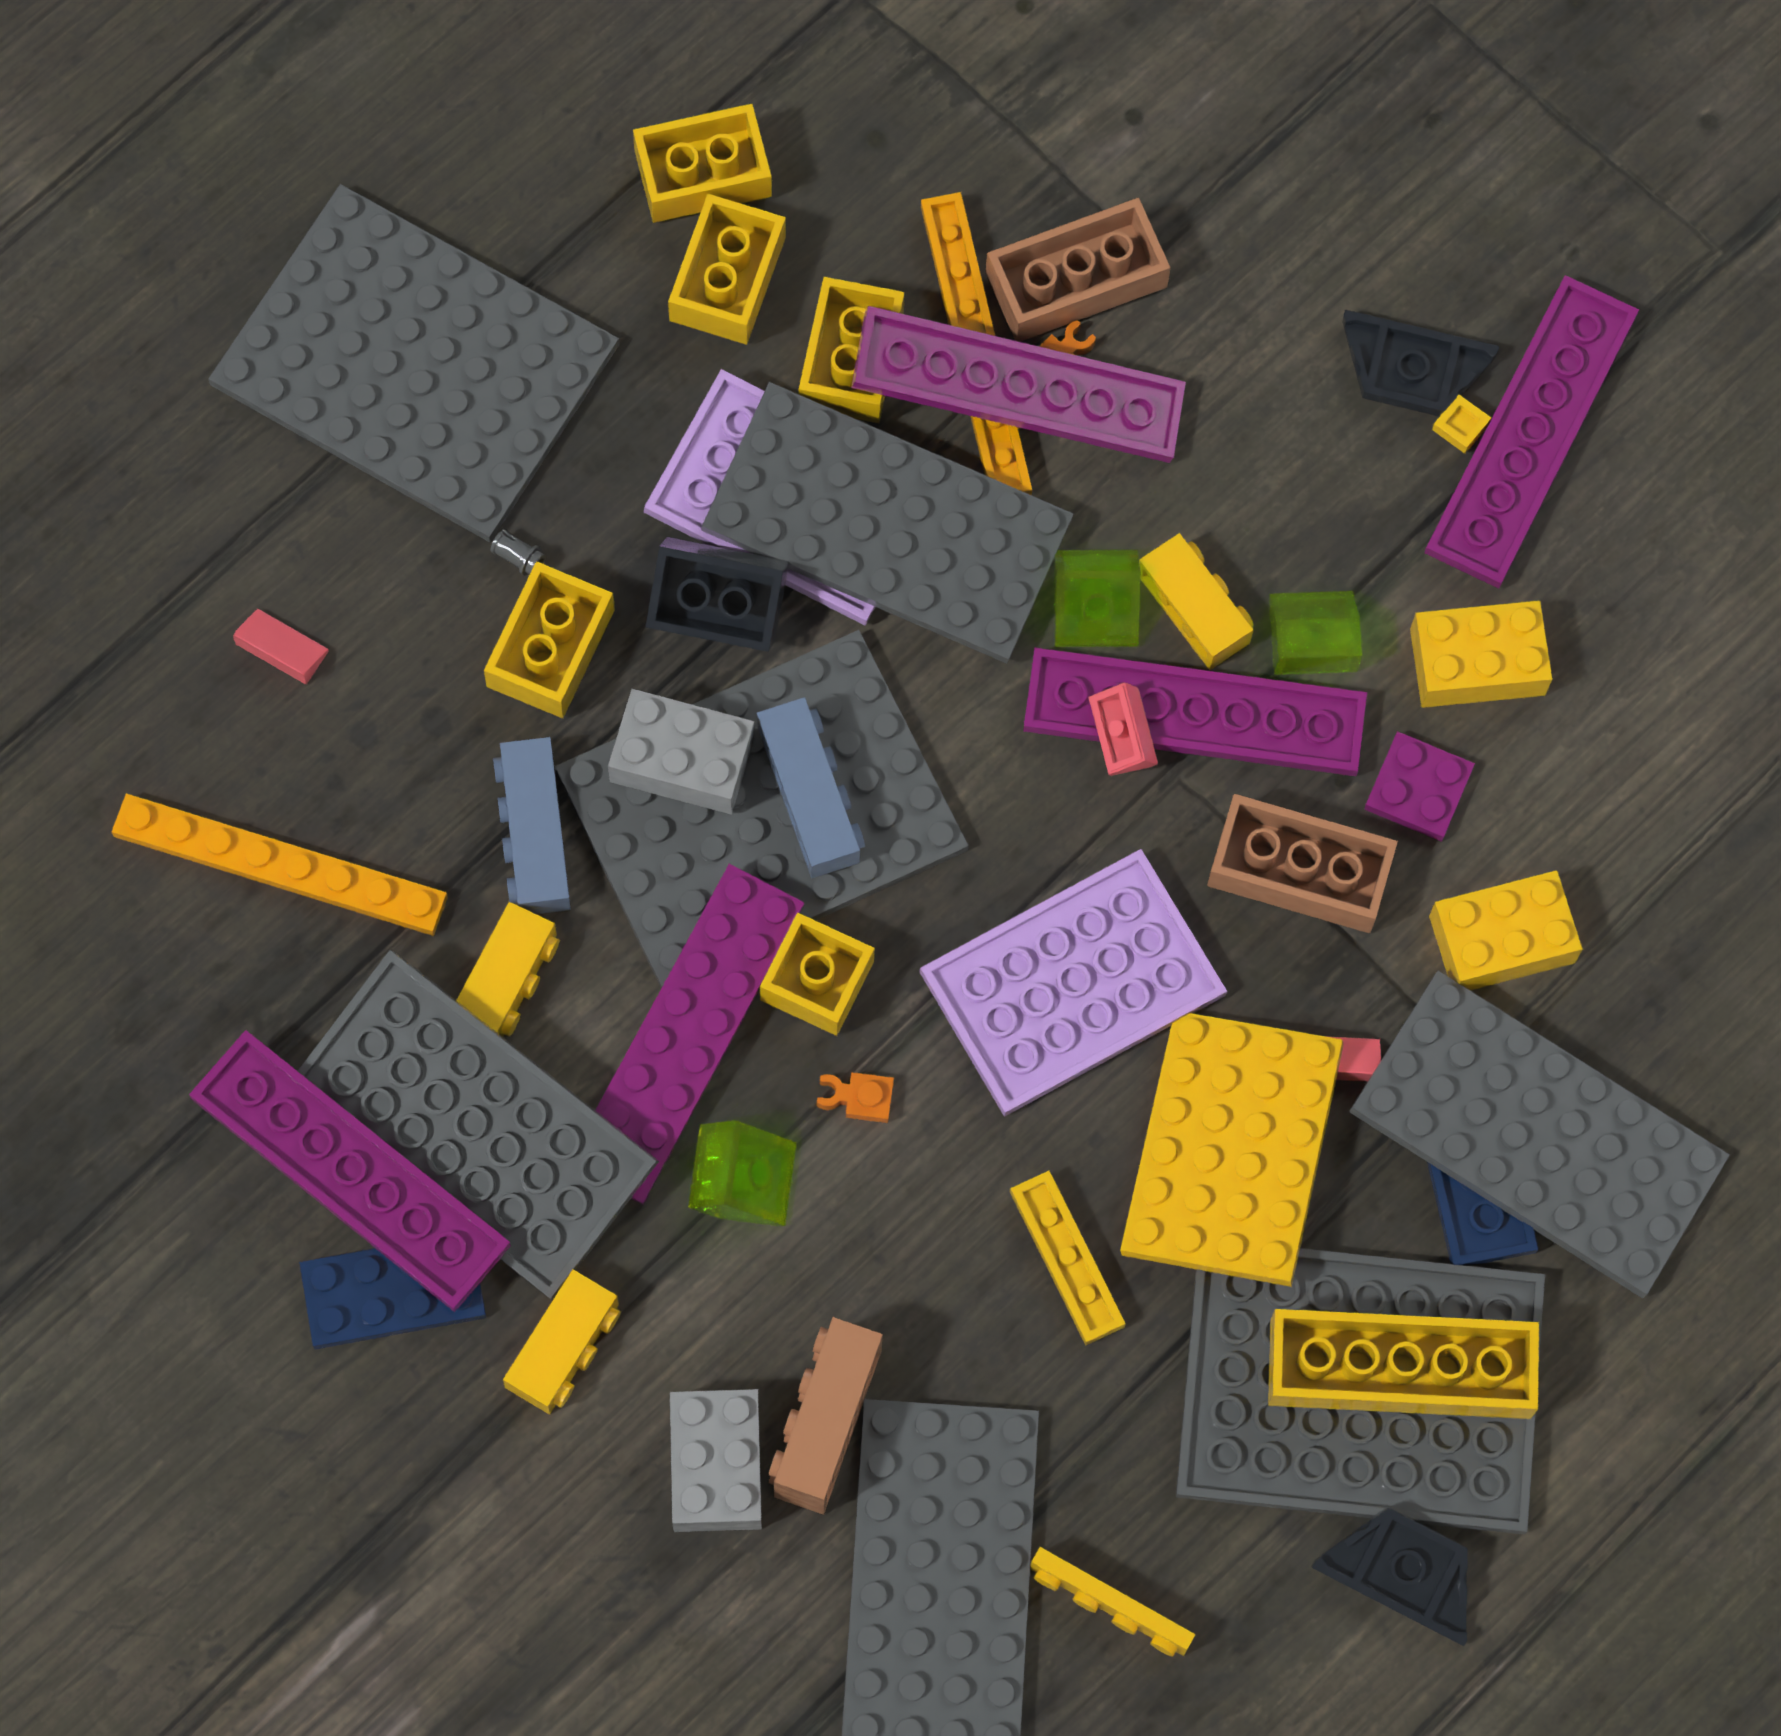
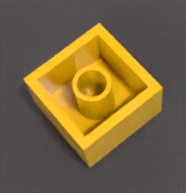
M797 912L760 985V1000L837 1036L874 963L875 948Z

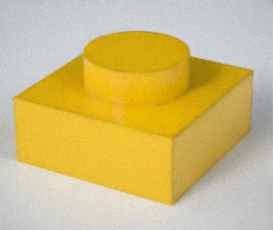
M1458 394L1457 398L1436 420L1432 430L1466 454L1486 430L1491 417Z

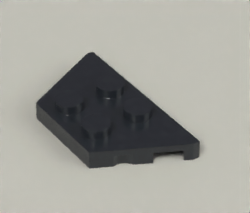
M1345 310L1342 320L1362 398L1439 417L1457 398V395L1462 396L1493 362L1499 346L1350 310Z
M1387 1506L1313 1561L1311 1565L1313 1569L1465 1646L1467 1642V1547Z

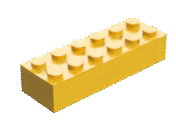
M1275 1309L1270 1319L1268 1406L1531 1419L1538 1410L1539 1322Z

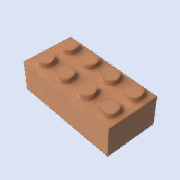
M1136 198L988 252L985 273L1015 341L1021 342L1070 324L1073 321L1089 317L1167 288L1170 265L1140 199Z
M1234 794L1207 886L1371 933L1398 841Z
M834 1317L831 1320L829 1329L820 1328L813 1347V1352H815L813 1361H816L814 1370L806 1368L798 1393H800L798 1401L802 1402L799 1411L791 1409L783 1434H785L783 1442L788 1443L785 1452L776 1451L770 1467L769 1483L774 1485V1498L824 1515L882 1351L883 1334Z

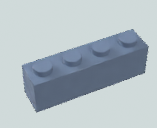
M804 697L757 712V728L811 879L860 863V848L865 847L863 835L858 823L851 825L846 810L851 809L850 800L845 786H837L832 772L837 771V764L831 747L823 748L818 734L823 733L824 730L817 709L809 710Z
M546 737L500 743L501 757L493 758L496 783L504 782L506 797L498 798L500 822H509L510 837L502 838L505 863L513 862L515 877L507 878L509 902L518 903V906L534 914L571 910L551 739Z

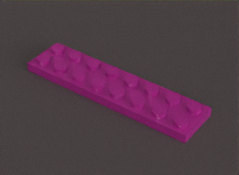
M1564 276L1425 549V554L1498 589L1500 588L1639 309L1573 278Z
M868 306L864 314L851 388L1170 463L1175 453L1186 382Z
M1034 648L1024 732L1100 742L1089 696L1125 682L1139 689L1154 749L1357 776L1367 692Z
M730 863L595 1110L659 1161L631 1198L641 1205H644L756 997L760 985L797 912L801 913L804 907V902Z
M247 1030L242 1033L189 1094L191 1100L454 1312L511 1247L510 1242Z

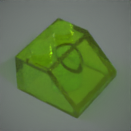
M1057 550L1054 557L1055 647H1138L1141 578L1138 550Z
M1353 591L1269 594L1274 675L1358 671L1363 655L1360 616Z
M737 1120L700 1124L688 1208L718 1219L785 1226L797 1143Z

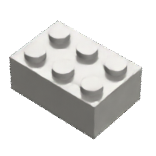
M631 689L608 764L609 780L611 783L732 815L755 738L754 721Z
M758 1389L670 1392L672 1523L674 1532L762 1529Z

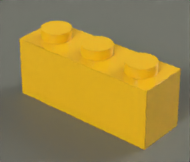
M1179 533L1139 559L1137 575L1207 668L1211 670L1250 644L1254 624L1248 612L1242 606L1236 607L1227 596L1229 590L1223 579L1216 573L1211 575L1203 564L1204 557L1197 545L1192 541L1187 543Z
M509 902L457 998L460 1004L502 1037L504 1034L510 1037L514 1032L521 1016L517 1010L524 998L529 1000L539 984L540 976L536 974L543 961L549 963L556 953L560 940L556 938L555 923Z
M572 1269L503 1378L505 1388L549 1415L555 1405L562 1408L575 1386L570 1381L579 1368L583 1371L588 1368L598 1348L593 1346L602 1331L608 1334L612 1330L621 1314L616 1309L619 1305L617 1295Z

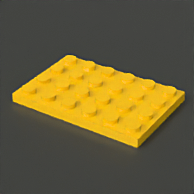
M1192 1013L1173 1022L1120 1249L1121 1255L1292 1287L1342 1055L1343 1040Z

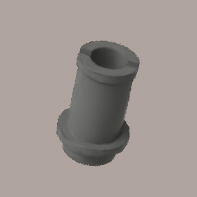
M506 529L497 534L490 549L493 554H497L518 567L519 573L523 576L530 575L536 561L544 564L546 560V555L541 553V547L538 545L531 547L510 534Z

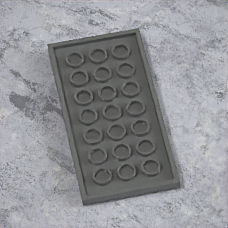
M769 382L702 524L701 531L753 554L789 561L788 569L1007 664L1070 525L1073 513Z
M392 950L388 951L298 1070L300 1074L506 1238L510 1242L511 1247L500 1259L550 1299L555 1298L572 1269L577 1270L659 1163L655 1157Z
M1437 971L1349 1111L1483 1198L1502 1208L1505 1212L1530 1225L1535 1231L1642 1299L1650 1291L1729 1157V1154L1440 971Z
M864 1399L842 1736L1021 1735L1039 1411Z

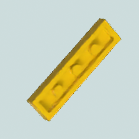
M1050 1171L1010 1188V1194L1085 1345L1124 1328L1126 1323Z
M1042 1547L1038 1549L1031 1562L1030 1570L1036 1572L1034 1576L1036 1581L1054 1591H1057L1060 1586L1075 1594L1073 1601L1088 1611L1096 1613L1099 1608L1114 1616L1111 1622L1127 1633L1134 1635L1138 1630L1153 1638L1150 1644L1162 1653L1173 1657L1177 1652L1184 1656L1195 1636L1194 1633Z

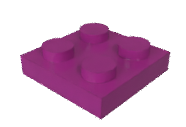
M1397 731L1364 810L1442 842L1475 763Z

